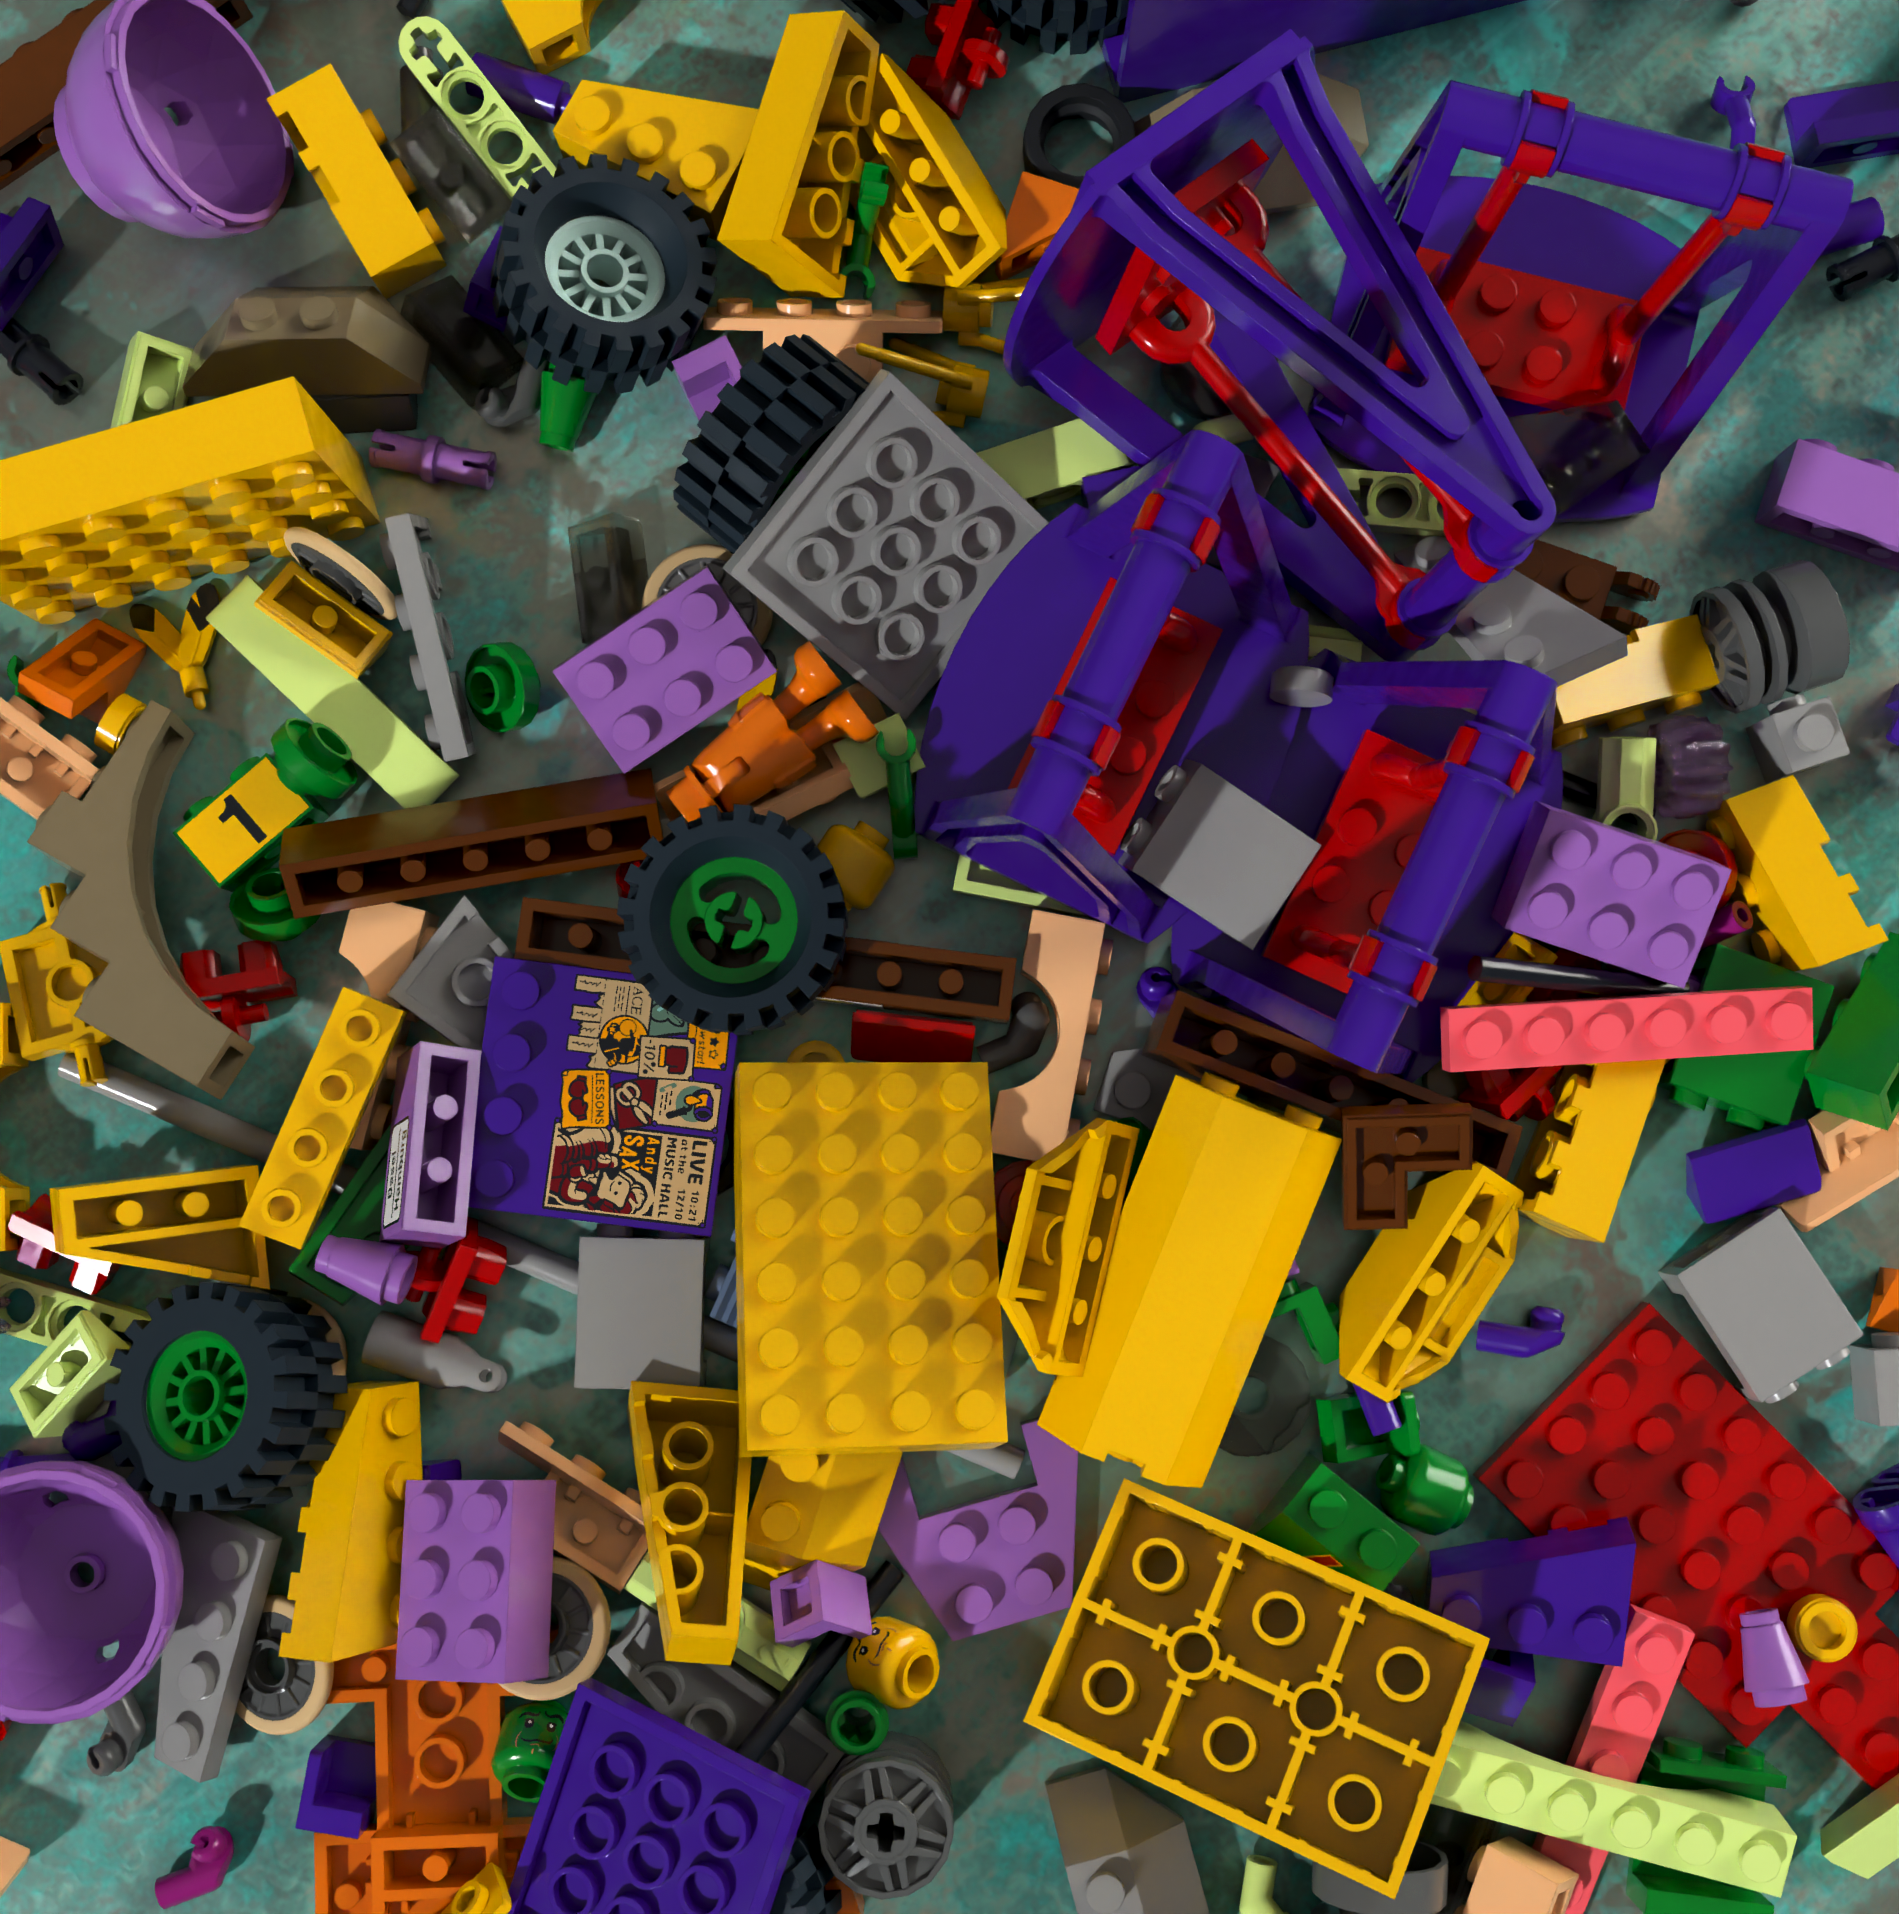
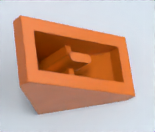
M1022 171L1006 219L1007 250L996 259L995 273L999 280H1006L1038 264L1053 237L1070 214L1079 188Z

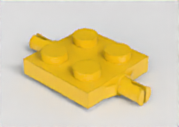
M51 883L49 884L50 887L44 885L39 888L46 922L41 923L28 934L0 941V955L22 1058L30 1061H36L63 1052L75 1053L80 1086H96L97 1082L103 1084L108 1081L100 1047L109 1043L113 1038L75 1017L74 1014L82 1004V997L89 983L101 975L109 963L77 946L50 928L58 916L62 901L67 896L66 884Z

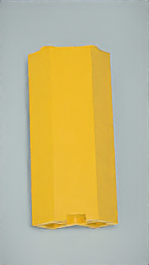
M1204 1072L1200 1082L1179 1075L1174 1077L1120 1213L1083 1377L1056 1375L1037 1422L1038 1426L1084 1455L1104 1462L1107 1454H1110L1119 1460L1136 1464L1142 1468L1140 1471L1141 1476L1166 1486L1196 1488L1203 1487L1342 1142L1341 1138L1320 1129L1324 1118L1290 1104L1287 1105L1284 1114L1258 1107L1236 1096L1240 1087L1238 1084L1208 1072Z

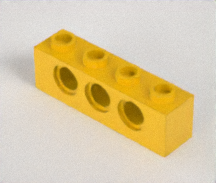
M342 988L239 1223L240 1227L297 1249H302L307 1244L408 1011L354 989Z

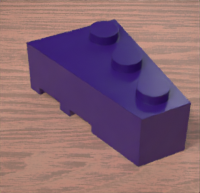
M1628 1518L1607 1520V1525L1568 1531L1567 1527L1547 1530L1548 1535L1510 1542L1507 1537L1429 1551L1424 1610L1490 1638L1487 1648L1622 1667L1636 1541Z

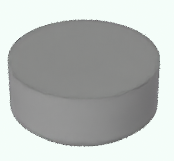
M1282 667L1271 675L1270 698L1277 703L1289 706H1325L1330 704L1333 699L1334 677L1329 672L1315 667Z

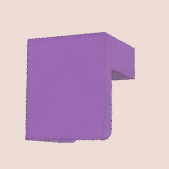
M726 335L672 361L678 381L698 420L701 419L705 411L711 413L721 401L717 395L727 383L734 386L741 378L740 369L742 366Z
M816 1559L770 1581L776 1643L793 1648L830 1630L857 1639H862L872 1634L865 1576Z

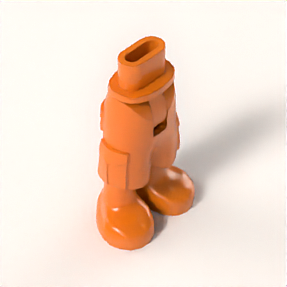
M810 641L797 648L794 654L796 673L790 684L774 700L769 694L764 695L760 692L739 711H736L728 721L729 726L699 753L691 766L688 764L683 769L686 777L666 791L669 799L687 822L701 818L700 808L716 805L721 813L733 812L734 804L749 805L776 787L782 789L792 785L794 781L817 766L815 762L817 757L813 751L831 740L849 737L853 741L863 744L872 740L879 733L847 689L798 730L790 728L789 721L816 700L828 695L842 685L839 678Z

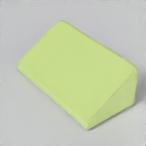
M138 331L129 342L110 428L186 407L188 397H186L182 387L193 349Z
M81 1310L9 1388L34 1438L62 1436L65 1428L70 1423L76 1420L83 1423L104 1400L105 1383L119 1382L121 1369L110 1366L116 1349L130 1350L131 1347L89 1310Z
M1899 1774L1820 1830L1821 1854L1837 1866L1869 1879L1899 1858Z

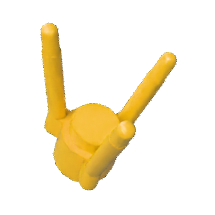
M1030 277L992 282H970L964 289L945 287L943 297V331L958 332V345L978 346L1003 354L1005 341L980 333V328L992 327L994 302L1019 301Z
M891 338L889 346L891 349L903 354L865 343H858L855 346V351L858 355L939 380L935 403L947 405L946 411L932 412L946 425L964 428L966 416L981 418L989 380V370L975 368L976 365L952 360L898 338Z

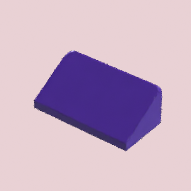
M1805 1118L1789 1122L1788 1125H1778L1686 1153V1194L1702 1220L1707 1224L1763 1209L1821 1190L1820 1170L1809 1124Z

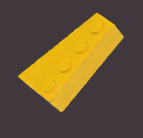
M845 10L789 14L717 237L720 243L791 297L844 298L847 276L838 274L842 246H851L855 221L846 218L851 183H860L864 159L860 158L857 138L859 126L869 125L880 44Z
M1600 995V997H1617L1610 995ZM1670 1059L1564 1065L1561 1068L1556 1084L1551 1091L1555 1101V1110L1544 1120L1538 1121L1512 1182L1514 1186L1524 1192L1522 1206L1518 1208L1519 1216L1568 1238L1599 1243L1605 1242L1647 1115L1656 1098V1088L1662 1070Z
M419 1381L355 1382L347 1384L348 1393L334 1394L333 1409L346 1411L342 1428L327 1429L324 1438L336 1445L328 1461L309 1462L318 1475L314 1478L312 1496L307 1506L301 1507L298 1532L306 1533L300 1573L291 1572L287 1599L295 1600L291 1633L282 1632L278 1657L332 1663L397 1644L406 1480H423Z
M631 1381L627 1417L665 1661L731 1666L739 1637L752 1457H740L738 1390Z

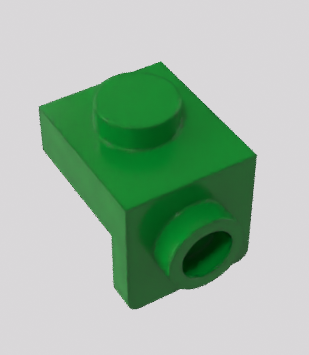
M1295 1277L1286 1279L1270 1320L1293 1310L1314 1359L1323 1365L1339 1359V1310L1333 1301L1324 1304L1316 1285L1308 1282L1298 1285Z
M1401 1391L1400 1396L1393 1399L1402 1427L1375 1437L1371 1433L1356 1392L1316 1399L1323 1462L1339 1464L1384 1454L1411 1456L1421 1452L1419 1438L1420 1419L1416 1410L1415 1397L1411 1391Z

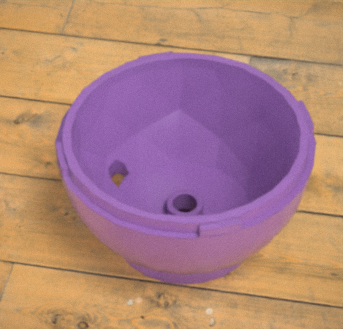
M114 0L94 18L83 32L67 69L66 85L60 90L55 101L53 120L56 140L72 177L99 208L123 221L142 222L162 232L183 238H231L267 226L284 202L291 178L294 177L293 147L290 143L289 134L266 100V98L275 94L270 80L248 44L230 23L216 11V8L207 1ZM165 107L171 108L176 114L179 121L177 126L171 116L164 110Z
M39 1461L7 1468L0 1472V1721L12 1720L22 1724H58L90 1717L120 1700L154 1667L172 1637L183 1601L184 1566L179 1540L163 1510L159 1506L147 1501L150 1495L146 1491H135L128 1484L126 1478L112 1470L84 1461ZM54 1491L66 1494L68 1497L56 1504L49 1499L50 1493ZM81 1562H86L93 1567L94 1579L92 1583L84 1582L79 1576L78 1567ZM119 1641V1648L115 1656L106 1658L102 1655L104 1646Z

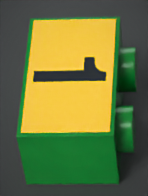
M268 753L264 754L261 758L258 756L252 757L240 764L230 776L232 783L215 797L207 796L193 804L183 816L185 822L173 832L175 837L217 886L230 892H234L240 883L253 874L271 868L280 860L283 829L322 823L330 817L313 795L308 793L305 796L297 795L281 782L277 775L279 767L275 757Z

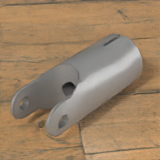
M384 1310L376 1317L364 1344L361 1358L362 1363L412 1381H419V1383L435 1389L470 1387L487 1393H495L503 1389L507 1383V1372L502 1365L480 1357L459 1336L444 1331L439 1344L420 1339L424 1324ZM491 1372L492 1378L490 1381H487V1375Z

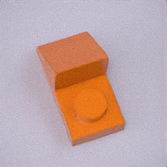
M94 618L19 672L17 692L69 719H73L80 714L99 724L111 703L127 689L146 655L147 644Z

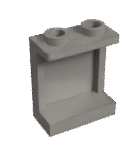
M1186 759L1180 767L1177 765L1172 766L1160 780L1155 790V797L1159 800L1146 819H1137L1126 832L1120 845V849L1124 853L1118 863L1216 926L1217 929L1235 941L1253 950L1322 845L1203 764Z
M1766 1207L1746 1213L1658 1271V1274L1671 1293L1681 1294L1685 1297L1739 1379L1734 1385L1736 1390L1744 1398L1759 1403L1764 1401L1766 1403H1775L1788 1397L1799 1387L1797 1379L1815 1367L1818 1370H1822L1841 1362L1850 1353L1847 1346L1864 1336L1780 1208Z
M597 1223V1234L580 1237L574 1388L630 1389L631 1381L704 1387L706 1385L707 1360H703L706 1253L710 1250V1237H695L694 1234L658 1230V1236L634 1235V1227Z

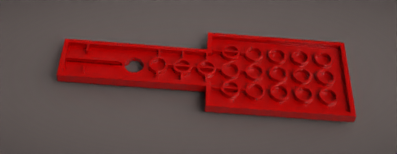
M1642 1301L1486 1460L1473 1476L1534 1537L1548 1535L1547 1530L1567 1527L1568 1531L1607 1525V1520L1627 1517L1636 1541L1630 1604L1684 1624L1695 1633L1677 1681L1745 1748L1789 1706L1875 1791L1899 1774V1638L1875 1615L1898 1591L1899 1569L1874 1534L1862 1525L1854 1506L1650 1303ZM1824 1594L1847 1606L1853 1613L1858 1628L1857 1640L1851 1652L1835 1662H1820L1800 1652L1794 1646L1810 1681L1804 1685L1807 1700L1778 1707H1755L1752 1692L1744 1691L1740 1631L1742 1626L1739 1614L1758 1609L1778 1608L1780 1620L1783 1621L1787 1630V1617L1791 1607L1806 1595Z

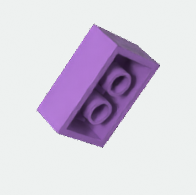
M706 565L557 665L552 672L623 774H625L776 673L777 669L710 567Z
M1535 801L1491 917L1504 929L1685 988L1732 870L1709 858Z
M406 1480L395 1679L506 1684L548 1678L556 1480Z

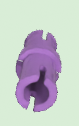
M376 429L372 435L371 441L378 443L380 449L369 447V463L371 467H382L418 474L421 476L422 481L437 484L440 479L490 490L495 478L488 476L487 470L496 472L497 456L495 452H484L446 444L443 437L429 435L426 440L385 432V430Z

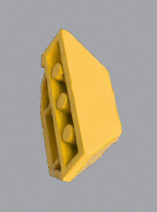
M881 53L878 56L869 125L859 126L857 138L860 158L864 159L863 167L865 162L889 166L885 184H889L886 202L879 212L873 241L897 281L964 289L1007 250L1006 209L948 115L888 55ZM851 183L849 201L854 209H856L859 198L860 183Z
M1096 1118L1026 1169L997 1298L1037 1370L1052 1375L1083 1377L1140 1128Z
M1477 1161L1472 1162V1170H1454L1409 1190L1408 1229H1382L1339 1295V1374L1348 1381L1389 1403L1400 1396L1402 1389L1420 1383L1446 1366L1515 1261L1519 1233L1518 1208L1522 1206L1524 1192Z
M903 1452L768 1456L747 1521L743 1582L770 1590V1581L816 1559L851 1572L864 1568Z

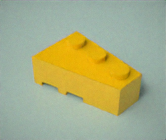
M331 63L266 98L276 117L280 120L299 151L300 158L308 171L311 172L330 205V209L367 272L386 299L447 266L436 245L446 240L428 207L416 212L408 198V195L417 191L414 183L399 157L389 163L387 162L379 146L389 142L370 108L359 113Z
M582 79L555 125L553 133L563 158L574 156L579 169H586L590 154L607 155L608 169L619 171L623 158L640 163L636 176L650 182L655 171L670 180L665 194L673 200L680 193L684 192L694 203L688 218L689 221L693 222L704 218L710 230L709 238L719 242L717 237L759 109Z
M1794 775L1705 808L1709 819L1706 822V831L1724 840L1735 856L1738 875L1732 898L1734 901L1745 903L1752 913L1754 933L1751 935V942L1757 958L1792 971H1799L1822 966L1889 940L1880 923L1867 927L1850 898L1851 895L1859 891V887L1851 873L1838 877L1821 846L1828 844L1831 839Z
M243 1164L49 1188L55 1251L65 1255L270 1290L265 1236L239 1226L259 1180L258 1165Z

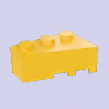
M1695 614L1631 631L1630 635H1627V656L1558 686L1552 748L1555 750L1584 741L1589 738L1586 729L1605 723L1608 724L1610 732L1635 726L1646 721L1645 711L1661 706L1665 707L1667 715H1671L1703 704L1701 694L1720 682L1708 645L1705 643L1700 629L1701 624L1698 615Z

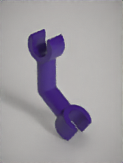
M1719 76L1710 100V105L1716 112L1727 116L1731 128L1730 149H1733L1738 143L1745 144L1749 142L1755 144L1757 124L1750 106L1755 83L1748 76H1745L1741 91L1728 89L1724 85L1723 78Z

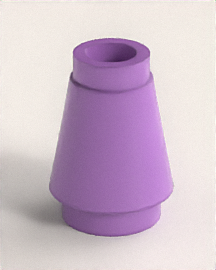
M328 1235L317 1254L315 1271L326 1274L327 1277L380 1306H383L387 1301L400 1305L408 1294L413 1282L418 1257L405 1252V1246L402 1244L346 1237L339 1238Z
M1778 1608L1758 1609L1740 1613L1744 1691L1752 1692L1755 1707H1778L1806 1701L1807 1695L1804 1685L1810 1681L1783 1621L1780 1620Z

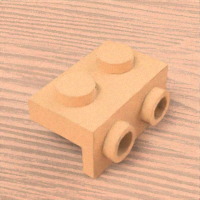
M13 695L8 702L0 697V795L36 820H38L46 808L54 803L61 791L80 799L99 770L92 764L97 758V754L67 733L60 741L39 726L45 717L18 696Z

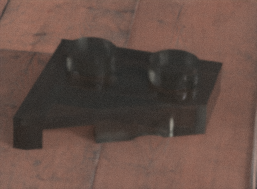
M1617 400L1507 417L1555 500L1557 511L1555 519L1651 452Z

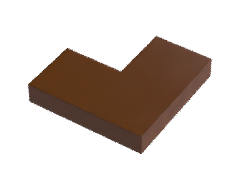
M1470 1103L1341 1107L1342 1222L1344 1230L1408 1229V1172L1472 1170L1473 1110Z

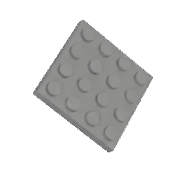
M880 369L865 388V391L853 403L850 411L841 422L837 423L722 569L874 694L896 714L899 713L901 718L906 721L942 676L956 643L989 588L1008 563L1049 522L891 372Z

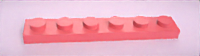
M1806 986L1440 1007L1442 1070L1448 1072L1814 1050L1812 987Z
M1629 1603L1622 1667L1604 1665L1565 1765L1632 1783L1637 1782L1695 1636V1633L1688 1626ZM1538 1833L1532 1848L1579 1874L1565 1914H1584L1609 1851Z

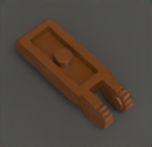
M1540 540L1534 542L1532 552L1521 564L1514 568V570L1603 623L1627 635H1630V632L1635 629L1648 626L1649 620L1643 617V615L1622 607L1605 606L1609 591L1634 600L1652 602L1653 600L1656 601L1660 589L1659 583L1654 582L1655 580L1644 578L1642 575L1633 572L1616 571V566Z

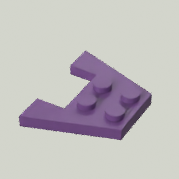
M1039 1417L1020 1422L1037 1482L919 1516L903 1456L901 1457L878 1530L952 1641L1070 1608L1072 1605L1078 1451L1038 1426Z

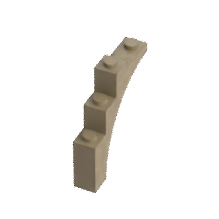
M151 700L143 713L129 724L123 742L108 764L99 769L94 775L90 784V790L84 799L80 801L70 794L61 791L54 803L41 813L36 822L35 830L27 842L54 862L83 877L77 889L71 891L62 901L58 916L50 928L77 946L109 963L103 973L94 978L85 989L82 1004L74 1016L217 1099L222 1100L252 1054L255 1046L220 1022L191 990L166 943L156 909L152 863L157 822L172 774L195 733L170 709Z

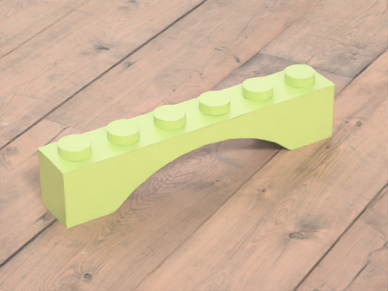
M1461 1721L1430 1804L1780 1898L1797 1840V1835L1773 1804L1713 1788L1698 1790L1662 1788L1598 1775L1529 1752Z

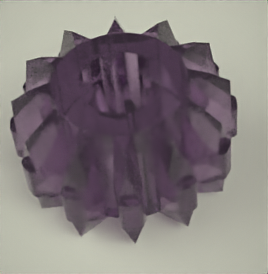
M1694 714L1674 716V719L1662 720L1661 723L1650 725L1647 737L1656 738L1653 809H1657L1662 817H1674L1675 819L1695 818L1696 815H1705L1709 811L1719 810L1723 802V795L1730 793L1731 786L1728 781V773L1734 769L1728 760L1731 745L1722 742L1723 730L1721 725L1712 724L1707 716L1696 717Z

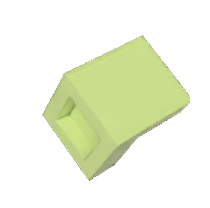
M899 713L874 724L878 732H883L884 748L888 754L900 756L906 752L908 748L907 728ZM878 734L872 740L863 744L855 742L849 737L833 744L842 764L845 763L851 774L849 778L858 797L862 799L887 788L886 764L880 758L876 749ZM917 748L913 758L910 760L912 783L916 782L917 771L926 767Z

